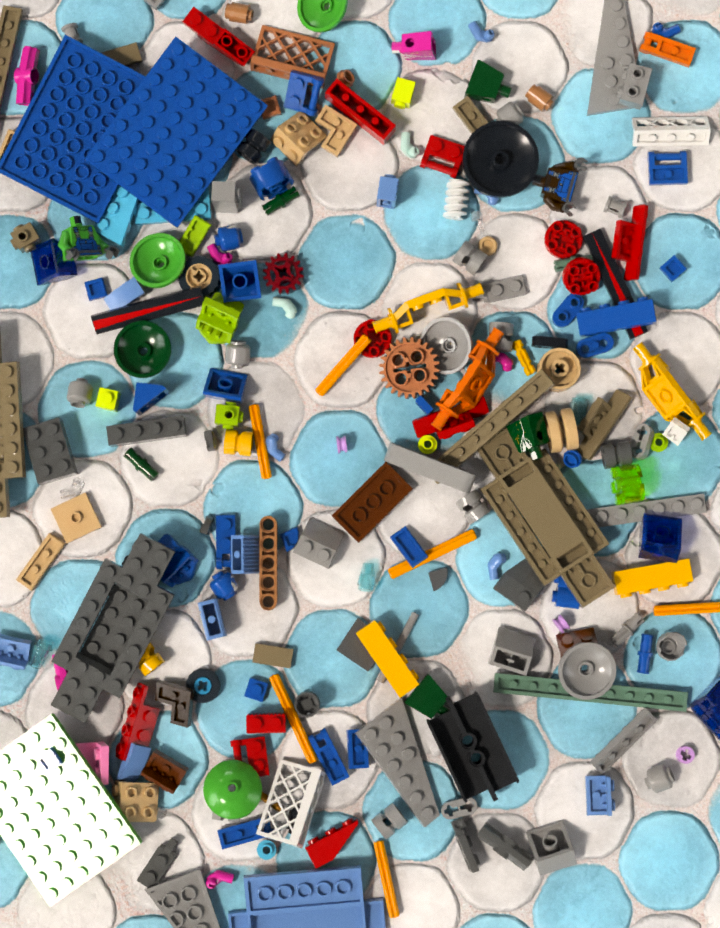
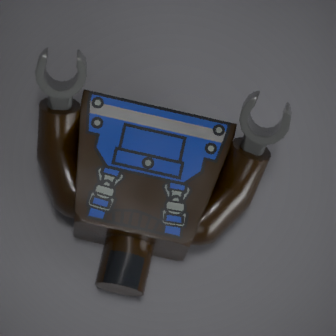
M578 158L576 161L555 164L548 168L546 176L535 175L532 185L542 187L540 197L543 198V202L552 211L566 213L569 217L573 216L569 209H576L573 203H571V199L579 174L577 169L581 171L587 170L585 166H581L583 162H588L586 159Z

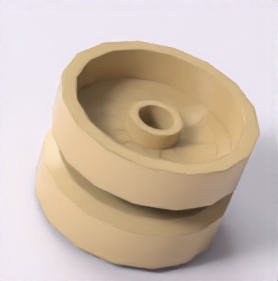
M555 348L543 355L537 364L536 373L543 369L555 384L549 391L559 393L568 390L576 383L580 376L581 366L579 359L572 351L565 348ZM557 368L561 369L559 374L555 372Z
M571 407L561 409L559 419L555 411L544 412L543 417L551 454L561 452L563 443L568 451L578 449V431Z

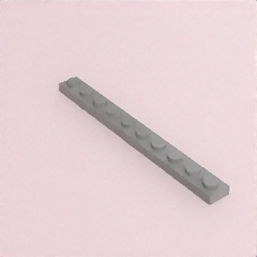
M704 494L587 509L598 527L707 513Z

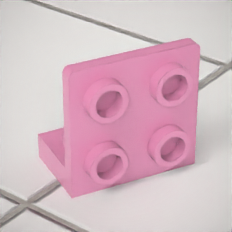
M103 741L75 743L103 785H108L109 746Z

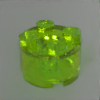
M639 464L611 467L610 474L614 482L610 483L612 494H615L616 505L644 501L645 488L644 483L641 481L643 475Z

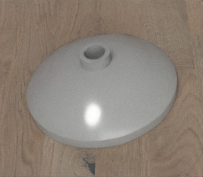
M440 317L428 323L424 328L420 339H422V345L425 342L429 343L427 349L432 347L435 349L432 355H439L435 359V361L441 362L440 365L436 366L437 369L441 370L439 374L457 373L468 364L470 360L468 355L473 350V341L469 330L461 321L452 317Z
M581 642L573 645L563 654L558 666L559 680L566 692L573 697L582 700L595 699L605 694L613 685L616 677V663L612 654L602 645L594 642ZM583 665H587L586 670H581Z

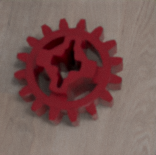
M278 253L277 259L271 256V263H265L268 269H263V273L267 274L263 277L264 281H268L266 284L267 288L272 286V292L274 293L278 290L279 295L283 291H286L288 295L290 289L295 292V285L301 286L299 279H304V275L300 274L304 271L303 267L298 268L301 264L300 261L294 262L295 256L288 258L287 253L284 254V257H281ZM285 262L283 265H276L277 263ZM292 266L296 270V277L291 274ZM286 270L287 277L283 276L281 278L279 272H284ZM271 271L276 275L274 282L271 279ZM283 283H290L287 286H281Z

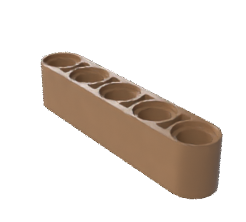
M265 516L261 519L259 530L260 606L268 611L273 610L278 603V524L272 516ZM268 519L274 522V527L271 530H266L263 526L264 522ZM272 539L274 541L273 548L265 549L263 546L264 541ZM266 558H272L274 561V565L270 569H266L263 565ZM267 577H271L274 580V585L271 588H266L263 584L264 579ZM267 596L274 599L273 606L269 608L263 603L264 598Z

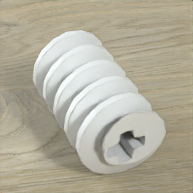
M449 179L450 182L446 185L448 190L445 193L449 197L445 198V203L447 204L444 205V210L447 212L443 213V217L461 221L463 220L461 216L467 215V212L462 211V209L468 208V205L464 204L463 201L469 200L464 194L470 192L465 186L471 184L462 179Z

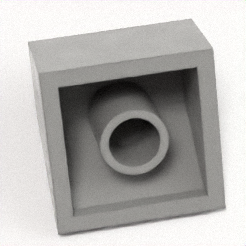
M310 518L293 553L329 569L345 534Z
M563 820L526 832L540 876L577 864L574 848Z

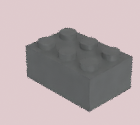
M58 417L23 428L25 442L38 484L44 485L78 474L62 419Z

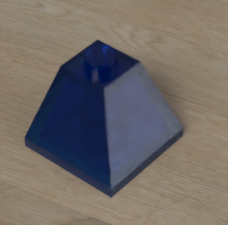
M55 238L37 245L31 251L37 286L65 281L78 275L75 261H63L62 250L58 247V241Z

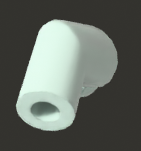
M402 132L401 151L409 158H416L420 151L418 147L415 148L410 143L411 133Z
M273 297L272 306L282 307L286 312L285 316L289 319H293L296 316L297 308L291 300Z

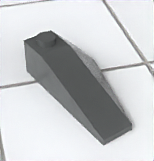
M525 558L506 571L493 589L525 612L544 586Z

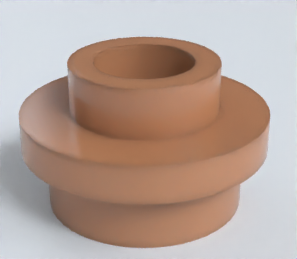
M341 70L337 73V79L350 88L353 85L355 78L350 70Z

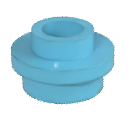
M271 840L261 841L257 846L259 857L265 860L273 858L276 854L274 842ZM266 846L269 847L270 852L264 853L263 848Z

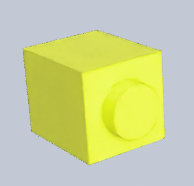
M397 77L391 104H394V107L399 109L409 108L416 82Z
M100 387L95 406L99 409L117 412L121 393Z

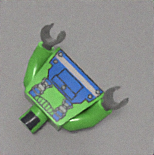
M80 216L69 218L71 227L62 231L58 242V247L62 250L63 261L94 260L106 254L107 259L118 256L119 248L105 243L92 225L82 226Z

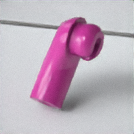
M215 243L207 246L215 263L226 264L232 262V254L219 252Z
M501 352L495 358V362H499L504 371L512 370L513 360L505 353Z
M216 870L206 878V886L209 889H214L222 881L232 884L234 874Z

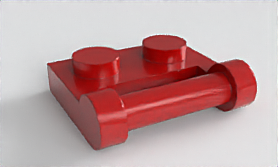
M430 135L420 167L424 169L427 167L448 174L451 178L456 179L465 146ZM429 156L452 163L454 167L451 168L428 160Z
M265 736L230 741V745L233 747L234 760L242 761L240 746H246L248 764L256 770L259 777L270 776Z

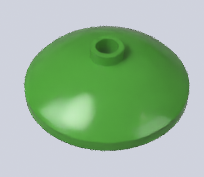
M298 0L297 12L299 19L311 31L318 33L330 31L343 19L347 10L348 0Z
M154 233L144 237L135 245L130 255V269L133 276L139 283L150 288H162L172 284L182 274L186 263V254L181 243L175 237L165 233Z
M239 760L223 761L214 766L206 776L203 786L204 798L208 807L216 815L225 819L243 818L249 815L259 804L262 795V783L256 770L249 764ZM235 785V791H229V786Z

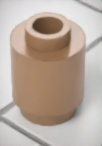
M235 2L227 3L225 19H229L231 22L248 24L253 19L254 11L250 5Z
M535 84L525 95L528 98V102L542 112L544 110L548 111L554 104V96L541 86L537 87Z

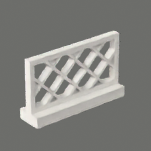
M280 759L256 834L302 849L326 773L320 769H313ZM284 765L290 766L294 772L286 778L282 774ZM304 771L311 772L309 780L302 783L298 775ZM296 776L300 785L290 790L287 781ZM284 783L288 792L278 797L276 789ZM302 789L304 793L303 799L296 802L292 793ZM290 795L293 804L284 809L280 800ZM278 802L282 811L272 816L270 807ZM295 807L298 812L297 817L290 821L286 812ZM284 814L287 823L278 828L274 819ZM272 821L275 830L270 833L263 832L265 824ZM288 826L292 831L289 840L283 838L280 833L281 830Z

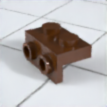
M593 627L556 635L560 658L575 644L581 642L598 643Z
M155 748L140 775L145 777L147 781L160 786L164 791L174 794L189 768Z

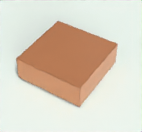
M276 95L261 99V101L268 105L262 114L263 120L281 115Z

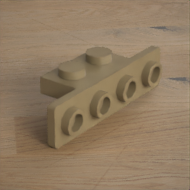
M616 390L608 403L598 397L591 405L590 410L577 428L585 436L577 449L583 458L589 461L592 460L631 401L630 395Z

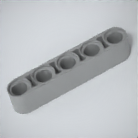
M391 442L384 461L466 493H470L476 477L473 473Z

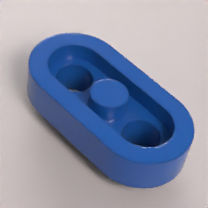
M577 294L568 295L553 313V324L559 328L568 326L575 318L576 313H579L580 309L583 308V298ZM571 300H576L578 302L577 306H573ZM559 315H565L566 319L560 320Z
M607 333L582 339L576 345V353L584 359L606 353L612 349L614 340ZM601 340L606 341L605 347L600 345ZM587 346L588 352H583L582 347Z

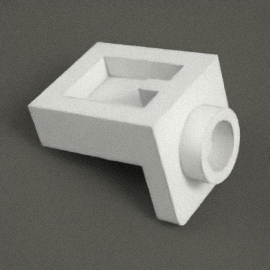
M674 417L662 435L678 446L688 434L690 427Z

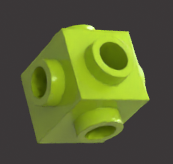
M225 402V405L216 404L214 423L222 425V429L234 430V427H239V423L243 422L244 412L240 411V406H236L237 403ZM229 413L232 414L231 418H227Z

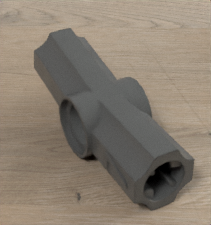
M487 822L478 832L477 836L482 841L489 844L495 852L506 860L509 859L523 871L532 863L534 857L520 848L515 841L504 833H500Z

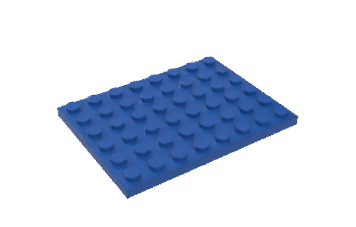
M65 35L0 160V174L99 223L119 185L88 163L85 157L146 76Z
M175 36L85 157V160L178 229L262 116L268 105Z

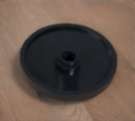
M508 121L490 122L475 130L467 140L462 156L463 170L470 184L482 194L494 198L511 197L526 189L534 179L539 165L538 149L532 136L521 126Z

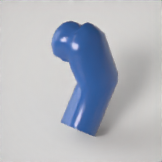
M657 22L652 27L654 34L666 38L681 32L678 24L665 28L661 23Z

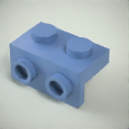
M0 634V666L12 667L15 670H25L30 661L32 641Z
M609 775L585 776L587 816H612V811H615V800L611 799V791H614V780H611Z

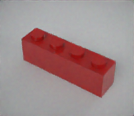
M337 78L326 90L325 99L381 144L384 145L396 131V125Z

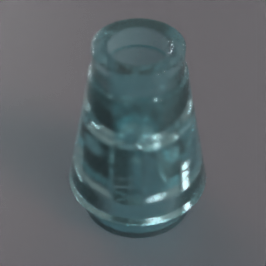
M572 397L570 407L574 413L576 425H580L581 420L586 415L589 405L587 398Z
M363 563L357 582L358 590L373 592L374 587H376L374 564Z
M38 639L34 643L29 664L31 667L41 668L52 652V643L43 639Z

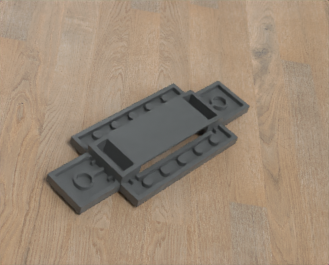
M140 533L123 567L107 558L104 559L51 661L68 670L51 706L86 723L103 690L118 698L122 697L175 594L158 586L176 552L175 550Z

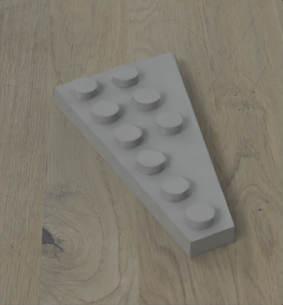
M604 0L587 116L634 109L618 104L619 98L616 97L619 86L623 87L624 80L621 77L624 68H628L630 63L636 64L624 0Z
M399 698L355 732V734L420 824L426 827L439 817L440 814L403 700Z
M200 869L144 889L173 928H220Z

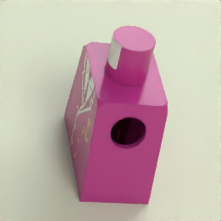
M431 31L402 34V42H392V54L402 53L405 60H436V41Z

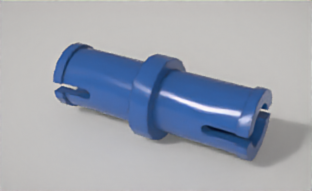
M641 634L640 651L637 653L639 655L638 673L649 674L650 659L653 657L651 651L654 635Z

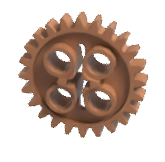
M403 337V343L396 340L397 346L389 344L391 350H384L387 356H382L381 359L385 362L379 364L380 367L384 368L379 374L385 375L381 381L388 382L385 388L392 387V394L398 391V397L401 398L404 394L405 399H409L410 394L413 399H416L417 393L423 397L424 390L430 393L429 386H436L433 380H439V377L435 374L441 372V370L436 368L441 362L435 361L439 355H432L435 349L433 347L427 349L429 343L425 342L422 345V339H418L415 343L414 337H411L410 342H408L406 337ZM420 352L422 355L419 362L414 361V354ZM401 355L403 357V363L397 366L395 363V359L397 356ZM409 364L412 366L426 364V367L411 369V373L407 370L394 372V369L407 368ZM419 371L425 373L422 381L417 380V373ZM401 374H404L406 376V382L404 384H400L398 382V378Z

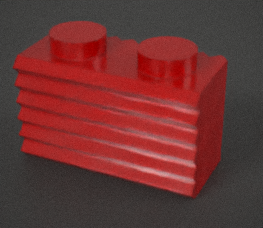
M269 712L268 714L249 713L246 716L247 734L286 733L285 712L283 714L281 712L279 714L277 712L275 714L273 712L271 714Z

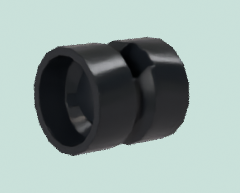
M251 129L246 136L247 141L242 142L236 151L245 160L256 165L262 157L261 152H266L271 142L257 130Z

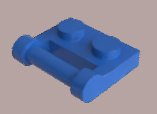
M291 70L284 108L316 116L320 88L323 86L324 79L319 76ZM310 82L313 84V89L308 106L304 103L308 83Z
M652 151L647 153L649 186L688 184L686 151H680L679 153H654ZM680 160V165H655V161Z

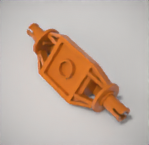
M494 327L486 341H476V346L468 355L473 363L468 366L467 372L457 383L454 392L446 389L440 401L436 402L435 405L439 407L440 412L431 423L432 426L441 431L449 417L453 416L458 419L459 414L476 406L495 377V358L499 356V352L496 351L495 347L504 335L503 332ZM459 401L461 402L459 405H457L456 407L452 408V407H453L454 405H456Z

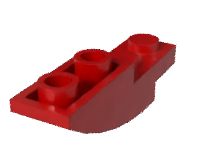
M195 7L191 9L182 21L200 39L243 67L255 53L244 42L225 28H221Z

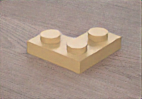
M326 104L315 120L316 123L330 131L321 148L338 157L355 131L357 124Z

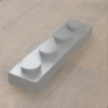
M644 708L606 747L595 755L590 763L603 775L657 722L655 717Z

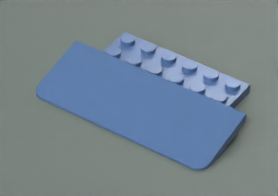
M361 865L244 875L246 909L228 911L229 928H386L383 897L363 898Z

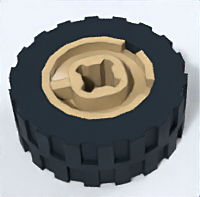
M204 256L190 257L178 278L182 290L201 285L204 297H211L214 292H217L218 286H220V275L217 265L211 259H207Z

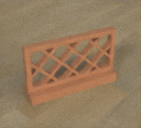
M262 25L255 53L250 61V69L287 80L290 78L291 70L319 76L324 79L323 86H321L323 89L335 43ZM265 32L272 33L275 38L266 42L263 36ZM285 37L291 38L293 43L285 47L281 40ZM278 42L282 49L273 53L269 46ZM308 42L311 48L303 52L299 44ZM296 46L300 54L291 57L287 50ZM322 46L330 48L329 52L323 56L317 50ZM267 48L270 53L269 56L265 58L258 56L260 50ZM314 51L318 59L309 62L306 55ZM285 53L288 60L280 62L276 56ZM303 57L307 64L302 67L297 66L294 61ZM321 62L324 66L323 72L315 71L313 65Z

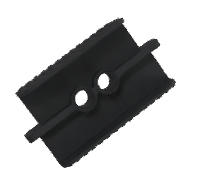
M475 691L474 694L455 703L448 696L445 699L450 711L431 720L427 719L432 735L464 802L486 790L489 791L493 801H496L498 798L495 791L514 782L519 783L517 774L478 692ZM467 735L473 738L470 744L462 743L463 738ZM474 753L481 755L477 762L471 761V756Z

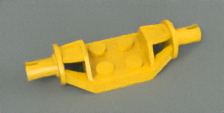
M459 282L456 284L458 290L442 288L404 302L394 313L391 308H387L388 317L372 322L374 330L378 333L392 327L397 334L400 328L413 324L410 308L412 312L424 308V303L429 302L432 305L442 301L441 297H443L448 311L463 305L465 308H468V299L483 295V288L478 283L464 289ZM449 297L460 298L461 302L451 306ZM406 313L408 322L398 325L397 320Z
M643 342L634 347L633 351L643 362L642 366L638 368L641 371L642 390L664 420L671 422L676 417L688 427H692L701 438V441L710 436L712 433L702 422V417L706 413L701 412L694 399L691 401L669 373L670 367L660 358L661 354L651 355ZM650 365L653 366L656 376L652 379L649 371ZM684 411L690 417H692V419L687 420L686 418L678 414Z

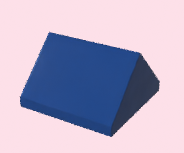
M256 260L218 264L223 303L261 298Z
M210 368L203 395L207 398L243 404L248 374Z
M136 382L133 410L141 416L170 392L163 385Z

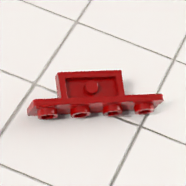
M645 204L633 207L631 223L623 220L616 221L611 258L626 262L625 281L639 279L648 217V205Z
M482 395L476 406L459 414L458 419L453 416L449 417L441 431L431 425L440 411L412 420V424L417 438L436 432L439 440L442 438L448 439L456 433L467 432L475 427L473 418L487 414L489 410L485 397Z
M140 682L137 683L133 690V700L127 710V719L121 730L120 743L116 746V757L123 761H126L131 743L144 746L150 745L160 712L159 708L144 705L148 686Z

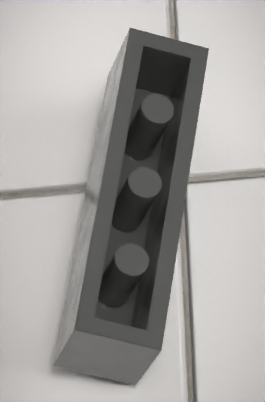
M183 416L106 426L108 445L110 447L187 437L185 418Z

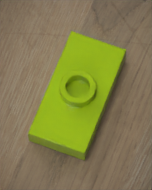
M197 215L193 217L179 241L185 250V254L190 257L195 255L212 224Z

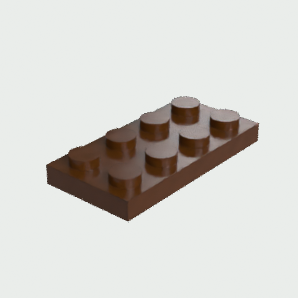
M385 462L332 517L359 543L413 488Z

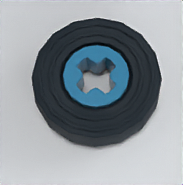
M200 668L188 676L186 687L194 689V701L207 703L218 696L220 680L214 671ZM201 680L203 683L206 681L208 683L206 691L198 689Z

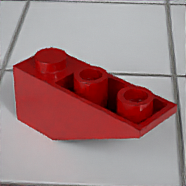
M350 818L342 822V827L338 829L332 827L324 832L325 836L321 838L315 836L307 841L308 844L305 846V849L316 869L334 860L358 825V819L353 820Z

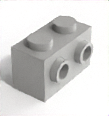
M630 63L628 68H624L621 77L624 80L623 87L619 86L616 96L619 98L618 104L641 109L652 68Z

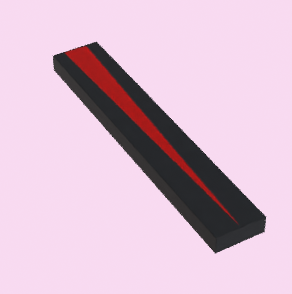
M601 229L584 235L583 240L590 255L593 257V261L600 269L601 279L613 305L617 306L618 302L625 300L633 303L634 300L615 259L611 258L612 252ZM646 326L625 329L630 340L648 332Z
M200 285L91 315L96 334H101L123 328L132 322L148 321L200 307L205 297Z

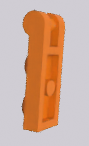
M645 32L643 37L645 40L640 46V52L651 54L689 68L696 48L651 32ZM652 42L657 43L656 48L651 46Z

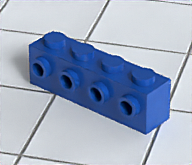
M648 297L638 298L637 302L630 303L629 300L620 301L617 306L604 304L595 310H592L591 307L582 308L579 313H576L581 337L657 324L653 299Z

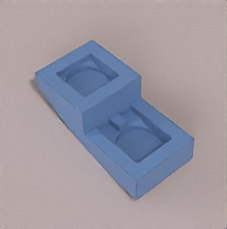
M133 277L107 295L104 301L109 309L112 310L130 305V303L145 293L135 277Z
M131 743L126 761L122 760L117 779L136 782L145 767L151 748Z

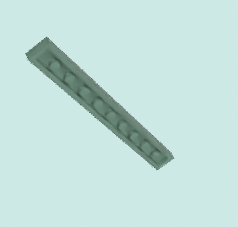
M502 673L494 674L493 692L683 712L687 710L688 692L612 685L602 696L591 700H582L566 692L559 679Z

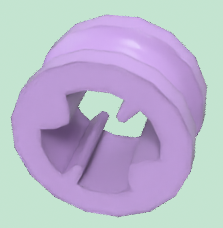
M344 435L342 438L336 436L338 454L341 451L348 452L346 436Z
M558 615V619L552 620L562 634L565 629H570L561 615Z
M681 746L677 749L676 758L679 762L688 764L694 760L695 754L692 748ZM685 749H687L690 757L683 760L681 752H685Z

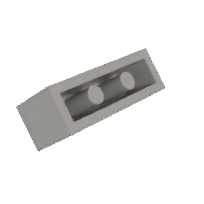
M212 181L211 201L215 212L238 213V209L242 208V196L240 188L236 186V182Z

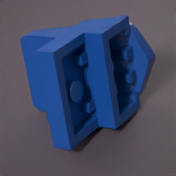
M165 534L158 542L176 552L161 581L173 587L175 584L179 585L192 580L199 560L171 535Z

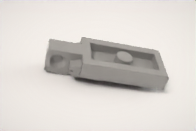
M517 276L481 285L484 294L474 297L473 301L483 299L484 303H492L526 295L523 278L522 276Z

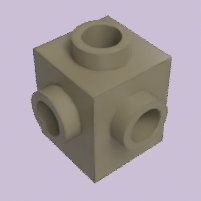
M30 222L25 225L20 224L16 226L13 232L10 233L13 238L10 242L15 250L19 249L22 253L33 251L36 245L42 242Z

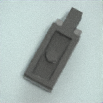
M462 818L451 821V826L468 870L472 873L479 871L478 865H480L478 856L472 853L470 847L473 844L469 835L465 836L466 824Z
M171 837L166 846L161 844L141 872L137 881L147 888L157 885L175 858L176 853L172 850L178 841Z

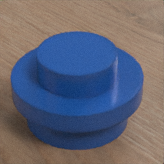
M567 450L563 457L564 464L570 468L578 467L582 463L581 454L577 450Z

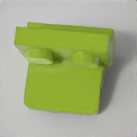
M219 292L214 293L212 299L205 297L195 328L199 330L209 344H230L237 330L244 304L239 301L223 303L222 293Z

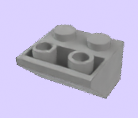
M499 627L488 664L526 676L536 638Z

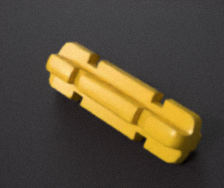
M518 339L513 342L512 347L514 351L516 350V355L522 367L524 366L525 374L529 376L535 373L536 369L534 365H531L532 361L526 349L523 348L522 341Z

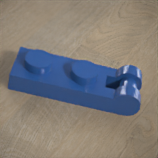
M216 515V569H223V567H230L231 569V535H236V515ZM223 554H230V559L223 560Z
M325 728L316 735L308 736L332 786L350 777ZM324 739L326 745L319 747L318 742Z
M261 817L217 830L222 850L265 838L256 834L257 825H259ZM270 822L265 824L263 832L270 833L274 830V828H271Z

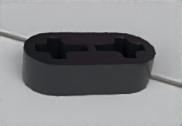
M533 336L531 346L545 349H568V339Z

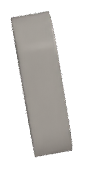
M641 423L635 428L630 445L632 457L637 460L647 458L654 437L653 428L645 423ZM642 431H647V434L641 435ZM642 449V452L636 453V450Z
M473 797L467 799L470 803H474V806H471V810L468 811L467 808L460 809V806L466 804L463 798L450 800L443 803L441 813L446 819L471 815L477 810V802ZM448 805L451 808L458 807V810L452 811L453 815L444 813Z

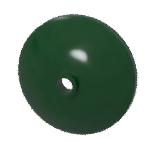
M149 321L132 322L118 333L114 342V357L119 367L128 375L136 378H149L160 373L168 364L171 357V342L166 332L157 324ZM146 348L147 353L141 354V349Z

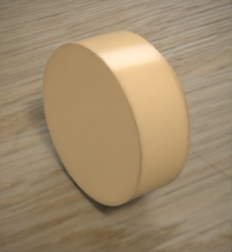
M483 237L478 243V250L480 249L488 256H491L496 252L497 242L492 237Z

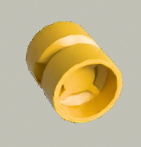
M226 429L224 454L235 455L236 452H239L242 456L251 457L253 432L243 431L239 434L237 430Z
M151 642L139 662V669L144 676H147L165 662L159 653L154 652L155 647Z

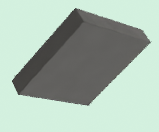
M357 618L337 648V651L366 671H369L375 661L355 633L367 624Z

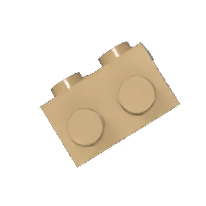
M298 112L279 125L270 140L295 166H298L311 149L325 140L326 134L305 113Z
M115 780V785L112 786V796L129 822H155L157 820L158 785L150 782Z

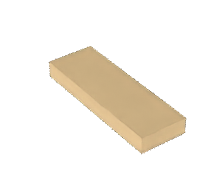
M49 533L16 580L33 591L66 543Z

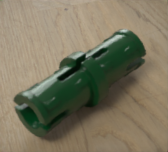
M292 186V188L280 195H275L274 199L261 206L266 215L269 216V214L277 209L286 207L287 203L300 197L296 188Z
M132 447L123 455L135 466L137 471L143 473L151 482L159 475V472L148 463V460L146 458L143 459Z

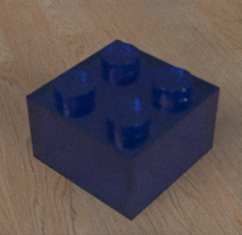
M644 513L640 525L638 558L677 563L681 551L682 518Z

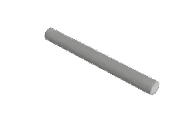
M414 612L411 613L396 642L398 647L395 650L398 654L419 616ZM381 671L377 681L384 684L386 677Z

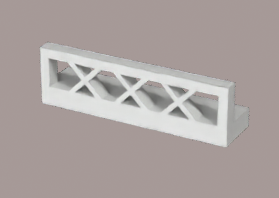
M707 116L632 118L633 146L709 145L711 129ZM695 123H704V125H696Z

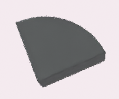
M211 430L205 431L204 437L207 451H215L213 432Z
M206 516L205 522L200 529L201 533L209 534L214 517Z
M447 567L428 573L433 591L438 590L444 585L448 575Z

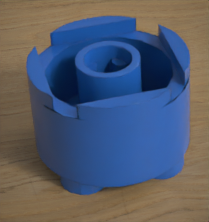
M277 157L269 159L267 164L261 167L256 166L250 171L252 174L250 181L261 200H265L264 197H268L269 200L275 198V195H280L288 190L286 186L289 183L291 186L294 183L284 162L278 160Z

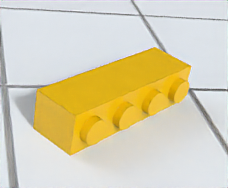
M689 558L611 572L612 582L615 586L614 593L615 595H620V598L632 596L631 592L639 591V595L651 593L650 589L658 588V591L669 590L670 585L677 584V588L689 586L688 582L693 581Z
M373 620L355 633L397 695L401 698L419 685L417 680L420 678L413 669L411 671L408 669L406 664L409 662L402 653L400 655L397 653L395 648L398 646L391 637L389 639L386 637L384 632L387 630L381 621L377 623Z

